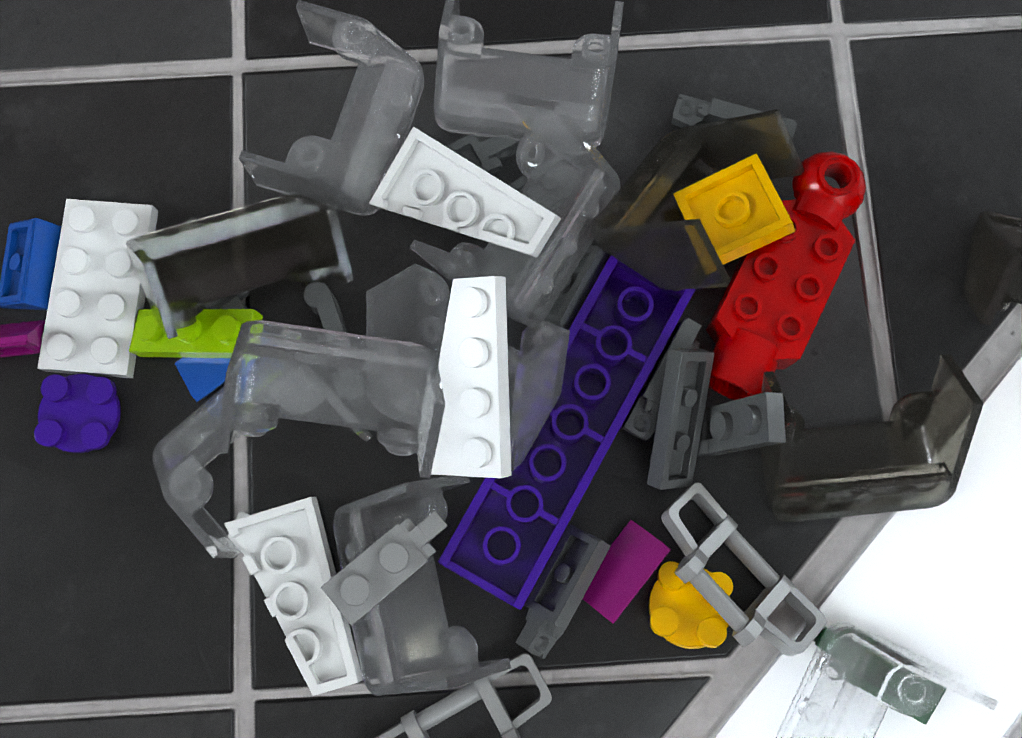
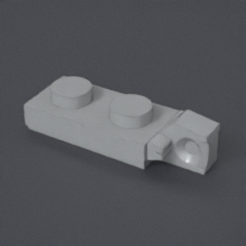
M436 511L431 513L417 526L407 518L400 525L396 524L321 586V589L352 626L428 562L427 559L436 552L429 542L448 525Z

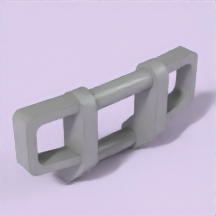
M694 483L686 489L662 513L661 519L663 524L685 555L674 573L684 584L690 582L733 629L732 636L742 647L752 643L759 635L789 657L801 654L809 647L827 624L825 615L794 586L784 573L781 575L777 574L736 530L738 524L729 514L727 515L701 483ZM690 499L696 502L714 524L712 529L698 543L695 542L679 517L680 509ZM723 542L765 586V589L745 612L736 605L703 569L708 558ZM783 599L806 621V627L795 641L767 620Z
M523 652L489 672H486L484 669L473 675V682L419 713H416L415 710L410 711L401 717L400 723L374 738H394L403 732H406L408 738H430L427 733L428 729L481 699L484 701L502 738H521L517 728L549 705L552 696L533 658L529 653ZM518 666H525L539 688L540 696L536 701L511 718L492 681Z

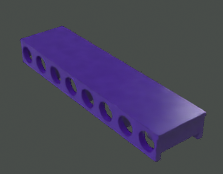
M617 246L510 433L512 476L484 479L438 560L440 565L518 610H521L696 290L690 285L684 287L624 255V250Z

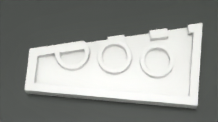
M415 127L410 131L369 202L373 206L536 258L561 220L556 214Z
M487 276L453 279L420 474L485 478L512 476L506 277Z
M308 497L224 523L231 538L236 539L243 552L244 557L242 559L250 575H254L266 597L264 602L271 616H276L286 636L284 641L312 695L315 696L362 681L363 677L349 622L321 589V586L336 575L317 497Z

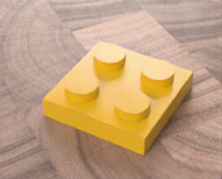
M757 153L673 193L708 272L795 232L793 222Z

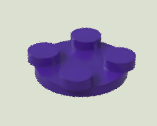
M53 374L46 377L41 384L43 398L38 410L39 424L34 430L36 442L45 447H56L71 453H85L100 450L107 446L118 427L121 416L120 401L116 394L117 389L114 382L105 377H95L88 374H74L66 377Z

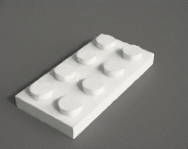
M66 199L37 369L54 373L88 374L133 379L136 355L129 352L138 310L144 309L158 218V210L153 205Z

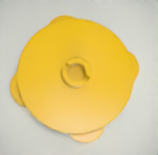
M669 561L664 563L658 571V580L655 582L649 597L650 627L652 631L670 643L682 648L719 647L727 637L729 624L690 582L684 584L674 573L679 565L678 562ZM704 569L730 597L733 591L731 578L723 572L711 573Z

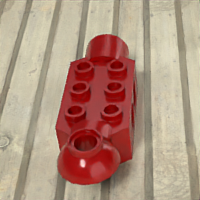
M833 151L820 152L804 159L795 170L792 181L795 200H781L793 222L795 232L740 258L706 328L707 333L716 343L713 351L714 358L709 388L731 400L764 393L776 369H787L801 359L856 241L842 220L854 214L863 203L866 184L864 174L858 164L845 154ZM825 177L836 180L839 188L830 186Z

